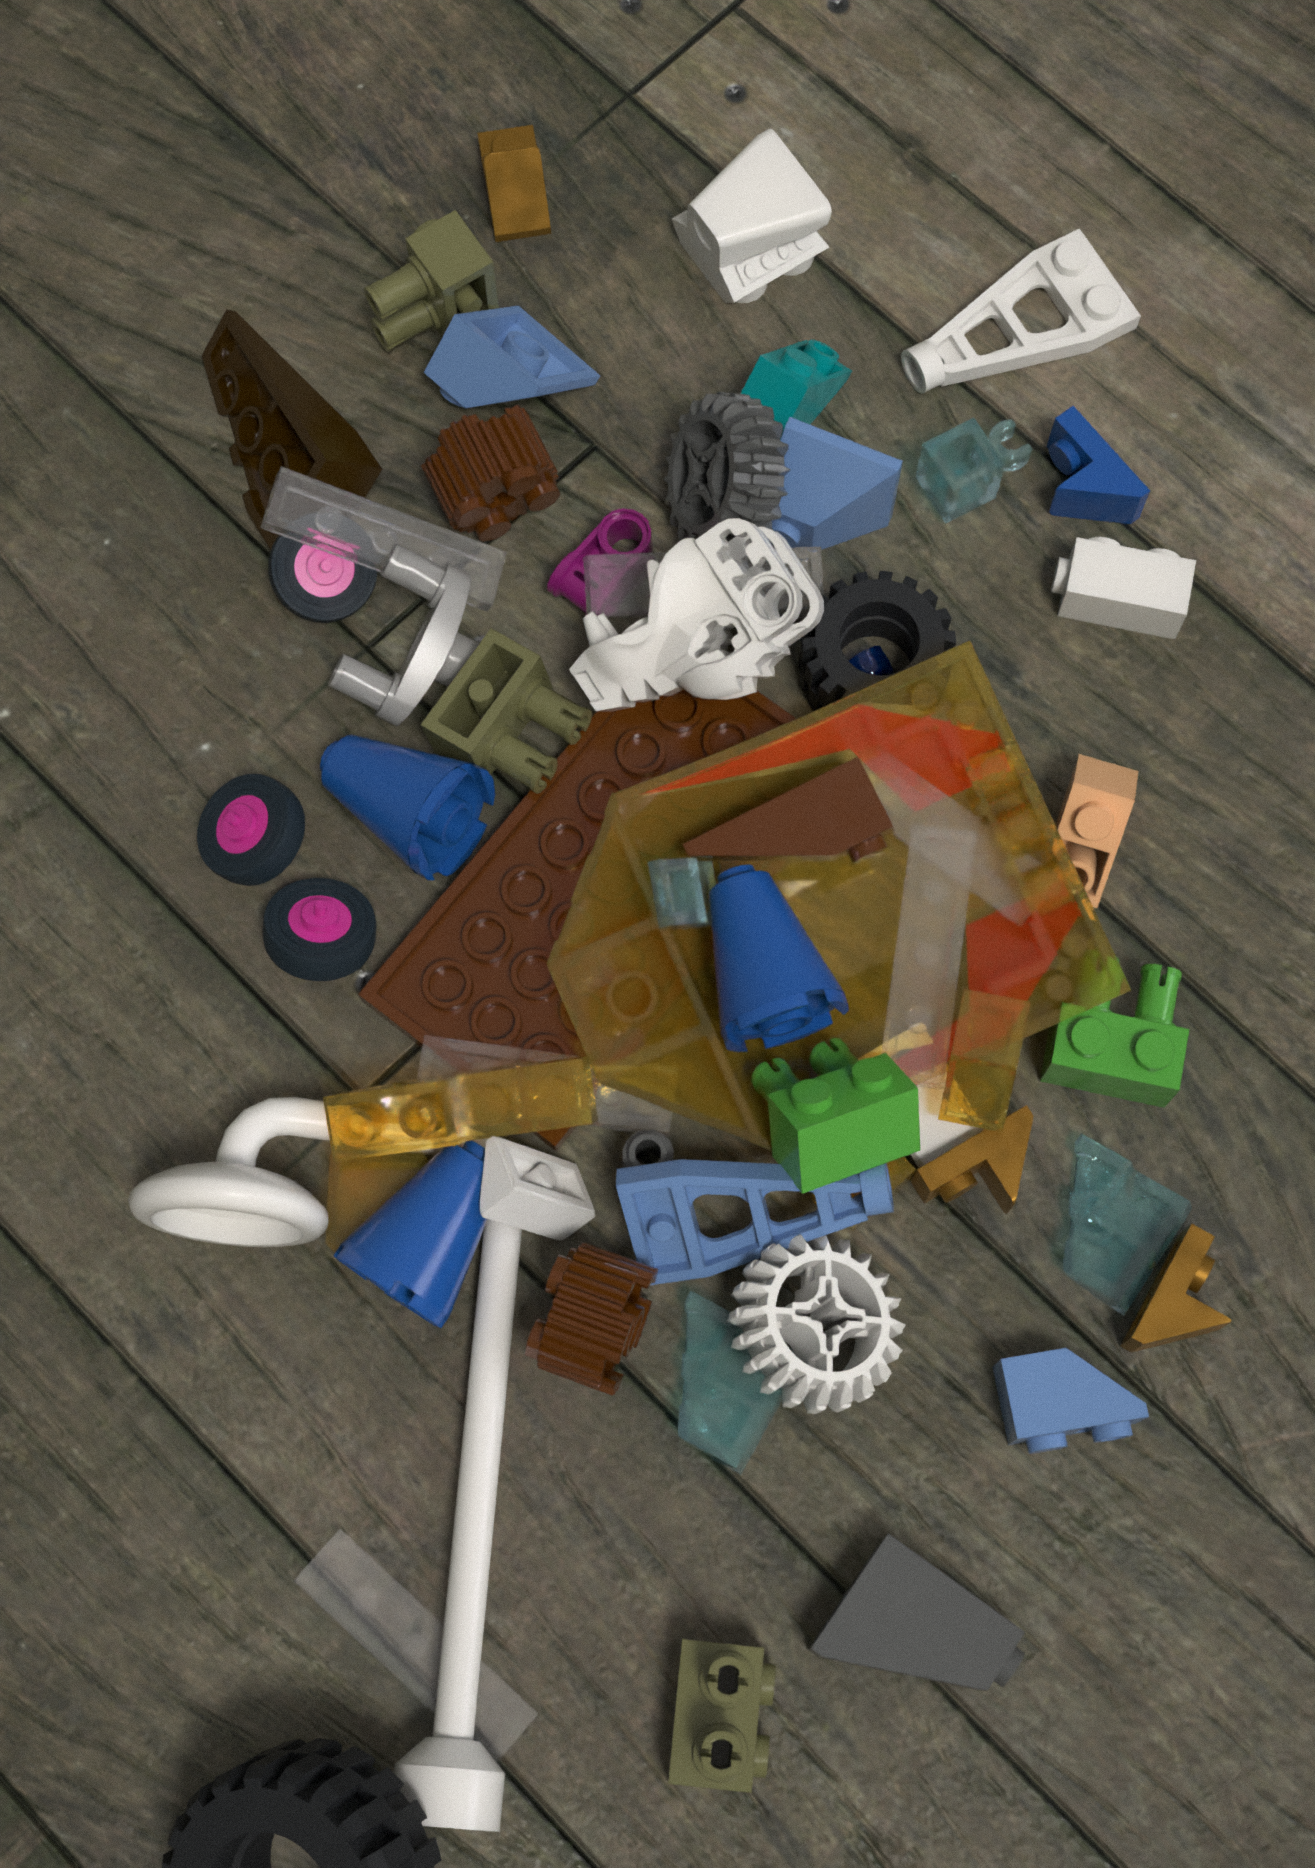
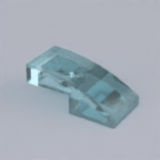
M697 858L649 861L648 866L659 928L664 930H681L710 927L709 891L716 885L712 861H697Z

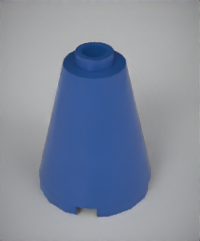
M347 735L339 741L330 744L320 762L321 780L324 788L414 873L426 880H435L433 874L436 872L446 877L454 873L470 857L485 832L487 824L478 819L484 802L491 806L494 804V779L486 769L474 763L357 735Z
M749 864L736 866L722 872L717 877L718 884L709 891L720 1034L726 1049L734 1052H748L744 1040L761 1037L765 1049L777 1047L807 1037L833 1024L830 1011L834 1008L845 1015L849 1011L845 992L770 873L767 871H755L754 866Z
M470 1139L466 1140L462 1148L449 1142L342 1241L333 1257L366 1281H370L383 1290L392 1299L441 1329L451 1315L488 1220L483 1218L480 1213V1193L485 1148Z

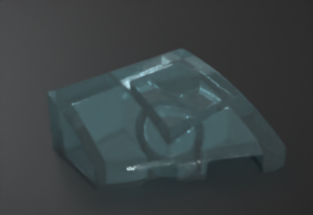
M1081 1133L1075 1142L1074 1149L1077 1158L1073 1192L1070 1191L1068 1213L1071 1219L1069 1238L1065 1241L1063 1271L1093 1296L1122 1315H1125L1191 1212L1192 1206L1189 1200L1134 1170L1130 1160Z
M690 1291L685 1300L687 1322L685 1353H682L681 1365L683 1396L682 1403L679 1406L678 1436L702 1453L742 1475L782 1401V1388L769 1395L760 1393L761 1383L765 1378L764 1374L760 1370L752 1374L742 1373L744 1364L752 1359L748 1349L737 1350L730 1348L733 1339L744 1333L743 1328L727 1322L729 1311Z

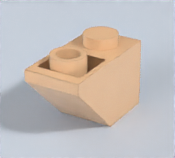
M1082 754L1078 755L1059 812L1037 891H1045L1069 880L1081 904L1098 908L1135 802L1139 771Z

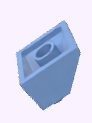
M520 306L454 314L424 371L430 379L440 386V393L445 399L463 408L537 397L593 386L600 378V375Z
M789 417L780 440L789 445V449L784 456L785 466L791 469L784 477V488L788 495L781 497L779 507L782 516L779 519L772 520L773 530L779 532L786 539L792 550L798 548L811 554L887 527L893 514L903 461Z

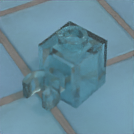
M972 418L922 443L915 478L945 524L995 499L1003 471H1016L1025 466L1029 461L1032 451L1029 444L1023 445L1016 450L1006 449L1001 444V442L1013 437L1016 427L1013 419L997 423L991 429L989 438H987L975 418Z

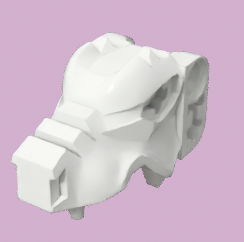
M740 518L726 519L716 524L697 539L685 538L680 540L665 554L661 563L656 560H649L647 562L651 595L648 617L635 622L622 634H618L604 613L598 616L594 612L587 614L583 618V623L590 647L579 656L569 670L591 701L589 703L595 711L612 712L633 708L636 702L659 700V696H672L683 689L694 697L702 699L728 700L743 697L757 692L758 678L767 679L775 677L774 666L784 656L791 655L788 646L806 635L820 622L824 612V600L818 587L786 539L779 532L766 527H757L755 524ZM732 532L736 537L727 542L725 538ZM748 559H750L751 563L753 564V566L750 568L747 564ZM766 560L771 566L769 571L762 568ZM788 567L791 568V570L794 573V576L790 574V572L788 571ZM776 583L767 594L762 590L764 586ZM801 589L808 596L810 609L807 616L801 622L793 624L799 617L802 609ZM787 591L789 605L787 611L780 617L778 602L784 592ZM733 627H736L738 634L733 637L730 631ZM732 643L735 650L732 653H729L727 651V646H729Z

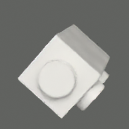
M1076 537L1069 559L1059 557L1054 572L1051 592L1061 594L1057 616L1175 639L1187 616L1196 560L1181 558L1177 553L1167 549L1156 548L1145 551L1121 546L1117 541L1106 537H1092L1089 539Z

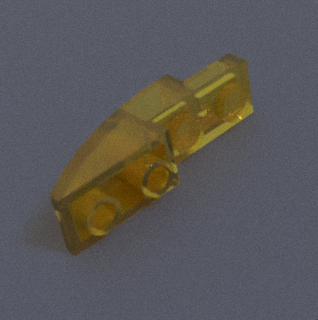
M588 1055L537 1063L528 1061L357 1089L323 1097L333 1162L456 1146L465 1141L491 1138L492 1136L500 1137L589 1125L598 1121Z

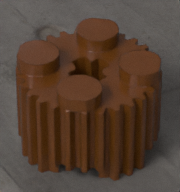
M519 405L505 408V414L499 418L492 416L485 422L484 420H479L476 414L464 415L460 421L451 422L449 428L440 430L441 434L437 439L441 446L436 449L437 453L427 457L426 462L421 465L451 527L454 530H459L461 533L467 531V533L475 531L482 542L503 536L511 528L510 521L516 519L519 515H525L528 509L530 511H540L550 507L561 494L555 481L558 479V471L528 413L524 408H520Z
M582 1242L578 1249L571 1247L567 1256L559 1254L549 1274L545 1290L546 1293L555 1296L552 1308L545 1320L537 1318L527 1340L525 1356L536 1359L539 1369L606 1394L615 1395L624 1377V1374L614 1371L616 1364L619 1365L622 1356L627 1358L632 1348H637L651 1310L652 1301L641 1297L642 1288L648 1289L652 1283H655L659 1269Z

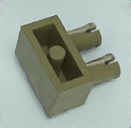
M456 210L440 219H431L421 224L412 235L405 238L408 252L406 265L363 288L365 298L376 316L370 320L373 332L386 352L392 351L402 345V343L430 328L433 331H437L443 337L454 314L499 308L494 263Z
M490 628L423 720L421 727L436 755L474 763L486 769L490 775L498 769L538 794L547 787V783L540 778L544 776L552 780L557 770L558 761L556 758L547 756L518 739V736L528 722L534 721L562 737L567 743L574 745L582 737L581 733L575 729L579 728L586 732L591 723L592 711L552 690L553 686L540 655Z
M682 1639L668 1784L752 1793L753 1777L766 1779L770 1736L757 1734L759 1705L772 1706L776 1664L763 1663L764 1648Z

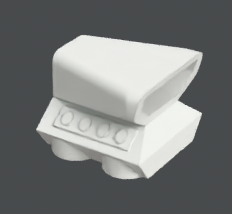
M767 129L758 134L688 204V209L673 217L672 221L680 244L725 303H750L764 294L767 283L781 275L796 276L804 273L811 267L814 256L829 248L817 230L828 224L832 211L828 199L773 129Z

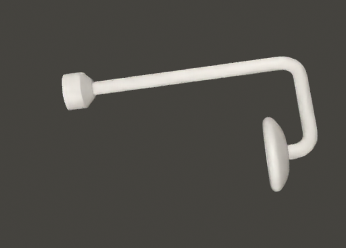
M299 1097L268 1098L244 1109L226 1128L217 1152L216 1162L179 1165L154 1174L140 1182L130 1192L128 1202L132 1214L141 1223L174 1236L214 1244L243 1247L300 1245L314 1241L326 1231L328 1227V1212L308 1190L295 1181L277 1173L255 1167L259 1150L268 1140L276 1136L290 1135L435 1156L449 1142L462 1148L466 1140L470 1139L486 1148V1141L489 1138L499 1136L490 1129L465 1121ZM489 1219L483 1231L433 1736L425 1737L395 1763L393 1773L404 1783L400 1791L409 1803L417 1799L425 1812L427 1819L421 1822L423 1826L500 1832L505 1773L482 1743L473 1740L522 1229Z

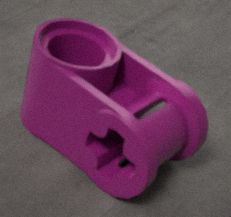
M622 508L610 512L577 549L570 552L558 564L550 576L547 591L554 597L563 595L586 615L594 612L597 616L604 613L609 619L623 598L648 573L647 562L653 560L654 557L649 521L643 514L633 509ZM623 539H633L639 542V546L629 552H619L612 548L616 542Z

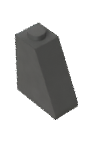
M888 1533L877 1544L807 1650L818 1658L979 1691H988L993 1681L1001 1687L1005 1686L1018 1668L1025 1652L1016 1646L1025 1632Z

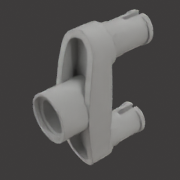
M396 543L380 575L428 600L427 606L430 609L399 673L395 672L391 677L369 665L342 654L332 672L328 686L375 709L376 717L394 726H399L413 711L433 681L446 687L450 685L477 648L479 642L458 632L469 594L471 574L449 562L443 567Z

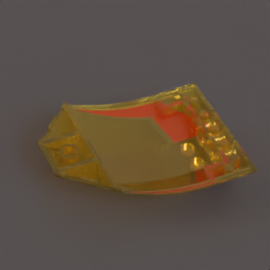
M970 640L747 741L616 793L612 792L591 854H588L570 902L572 904L558 941L555 940L547 961L548 969L599 1084L643 1099L663 1109L725 1131L771 1151L768 1103L755 1091L751 1083L755 1068L765 1061L776 1072L772 1067V1059L783 1058L800 1081L820 1076L810 1066L809 1059L813 1048L823 1041L830 1047L831 1038H841L858 1060L887 1053L917 1086L1132 991ZM857 756L894 827L893 833L883 837L888 846L886 849L855 864L852 863L849 855L837 861H694L687 855L683 846L684 843ZM749 864L754 866L755 871H767L770 873L845 992L849 1011L843 1015L834 1008L830 1011L833 1024L802 1039L765 1049L762 1037L744 1040L748 1052H734L726 1049L720 1034L709 891L718 884L717 877L722 872L736 866ZM1062 1002L1068 1003L1067 1005L1061 1007ZM917 1026L920 1027V1028H917V1029L909 1030V1029L914 1028V1027H917Z

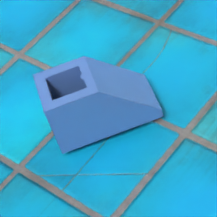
M1067 1348L1002 1358L992 1367L1008 1445L1026 1442L1028 1454L1068 1447L1066 1435L1090 1431L1093 1443L1133 1436L1131 1424H1137L1149 1417L1147 1405L1144 1401Z

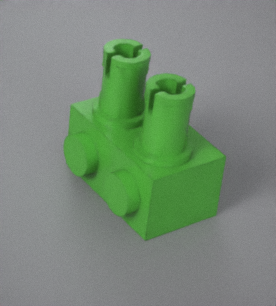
M1080 952L1078 955L1079 964L1072 1003L1062 1002L1050 1022L1040 1082L1165 1108L1180 1091L1190 1030L1177 1027L1172 1023L1182 972L1168 966L1166 974H1162L1160 980L1162 965L1145 964L1141 966V980L1135 1015L1130 1017L1116 1014L1109 1010L1116 969L1119 967V959L1116 956L1105 953L1103 961L1099 963L1098 972H1096L1099 952Z
M831 1038L830 1047L823 1041L817 1044L810 1054V1066L820 1075L818 1077L800 1081L783 1058L772 1059V1067L776 1072L765 1061L759 1064L752 1074L751 1083L753 1088L768 1103L772 1157L778 1164H781L802 1194L921 1150L918 1087L887 1053L858 1060L841 1038Z

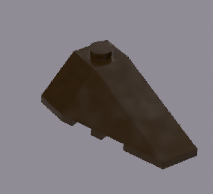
M226 309L201 356L218 414L228 416L233 431L235 443L228 448L233 465L243 467L250 489L242 495L247 513L271 550L280 533L299 518L317 513L333 514L345 519L354 516L374 485L382 468L358 432L236 311Z

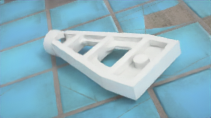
M1079 228L1029 253L932 337L904 350L901 354L902 366L910 384L917 392L923 394L939 385L943 387L1088 353L1136 329L1141 315ZM1044 288L1067 323L1059 329L1042 333L1027 332L1012 308L1016 302L1031 290ZM993 318L1011 345L986 355H977L964 335L985 320Z

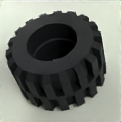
M867 571L856 573L853 575L852 585L847 586L842 579L830 585L829 598L822 595L824 612L820 622L802 637L798 668H801L799 680L802 692L810 691L808 704L815 713L825 709V719L851 707L865 703L939 706L944 696L955 658L953 653L956 646L955 631L949 630L952 618L947 608L935 610L938 596L930 589L921 594L916 591L917 580L905 576L903 583L892 581L893 572L880 571L878 579L869 580ZM863 637H881L898 645L907 655L910 664L894 674L871 675L854 667L847 660L842 649L852 641Z

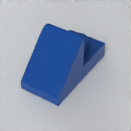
M1074 406L1057 416L1046 447L1049 449L1050 457L1055 466L1063 474L1072 476L1055 490L1049 513L1060 517L1132 524L1139 519L1150 493L1148 487Z

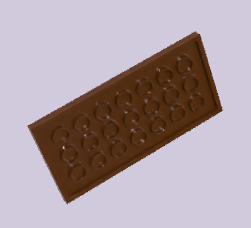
M683 689L672 696H659V700L636 702L633 708L612 712L597 711L593 715L586 732L582 730L579 732L582 736L581 739L574 745L569 744L557 758L558 766L552 780L544 776L540 778L547 783V787L538 794L531 790L527 793L359 992V998L369 1008L557 1152L714 957L709 891L718 884L717 877L730 868L749 864L754 866L755 871L769 872L775 881L790 862L694 861L687 855L683 844L844 763L838 760L706 786L635 797L741 756L808 726L759 691L739 698L718 700L694 697Z

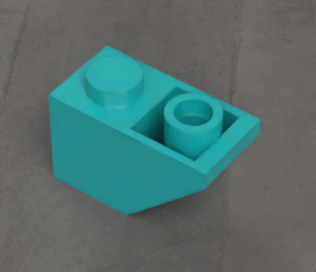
M804 340L760 355L740 394H748L750 398L760 399L762 405L773 408L774 421L782 423L784 431L789 417L811 425L847 382L852 370L838 362L839 354L830 346L817 340Z

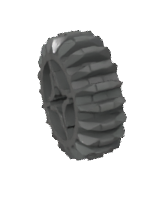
M718 392L717 394H706L703 400L692 401L689 413L681 414L679 418L680 431L671 434L670 438L673 444L671 455L665 456L669 463L668 475L663 479L664 482L668 483V495L664 501L665 505L672 507L670 525L678 527L679 541L685 538L697 539L716 524L733 518H740L755 524L757 527H766L773 530L772 520L779 519L782 516L779 507L781 497L788 495L784 488V477L791 470L784 464V456L789 449V445L780 441L783 425L774 421L773 408L762 405L760 399L750 398V395ZM731 532L725 539L729 542L736 536Z

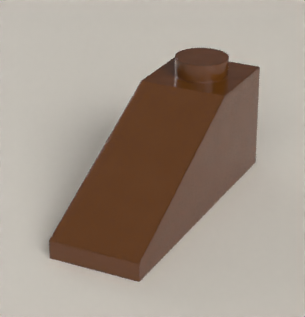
M857 756L684 843L683 846L687 855L694 861H837L849 855L852 863L855 864L886 849L888 846L883 837L893 833L894 827Z

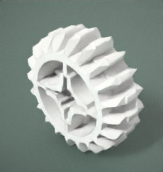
M800 1234L790 1241L788 1249H785L780 1244L776 1245L773 1243L761 1251L760 1260L755 1259L746 1265L742 1274L747 1282L743 1281L735 1286L731 1294L741 1307H737L729 1313L727 1322L743 1328L744 1333L733 1339L730 1348L737 1350L748 1349L752 1359L744 1364L742 1373L752 1374L760 1370L764 1374L765 1378L761 1383L760 1393L769 1395L782 1388V1407L793 1408L803 1401L807 1414H818L824 1411L827 1405L832 1412H840L849 1408L852 1401L860 1403L870 1398L875 1391L874 1385L878 1386L888 1380L892 1372L887 1364L897 1360L899 1354L903 1351L891 1338L901 1334L906 1324L890 1317L889 1312L899 1306L902 1298L894 1296L885 1297L881 1287L886 1285L890 1274L878 1273L873 1276L868 1271L872 1254L862 1253L853 1259L851 1258L850 1240H839L830 1246L826 1235L806 1242ZM801 1276V1288L795 1292L794 1302L785 1307H776L777 1296L786 1277ZM848 1338H855L854 1351L849 1363L843 1371L833 1372V1358L839 1355V1344ZM785 1342H787V1343L790 1345V1347L792 1348L793 1352L789 1349V1347L787 1346V1344H786Z

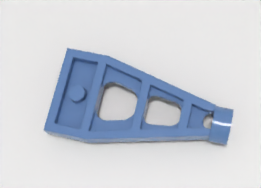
M680 1159L620 1168L616 1172V1189L636 1260L659 1269L656 1281L651 1285L710 1277L752 1262L755 1259H760L761 1251L773 1243L776 1245L780 1244L785 1249H788L790 1241L800 1234L808 1242L867 1221L868 1216L894 1212L887 1163L809 1191L815 1195L817 1210L783 1222H775L770 1219L765 1195L772 1191H799L781 1164ZM862 1192L853 1198L851 1197V1193ZM706 1194L737 1196L749 1203L753 1219L742 1230L722 1237L710 1238L700 1232L693 1201L697 1197Z

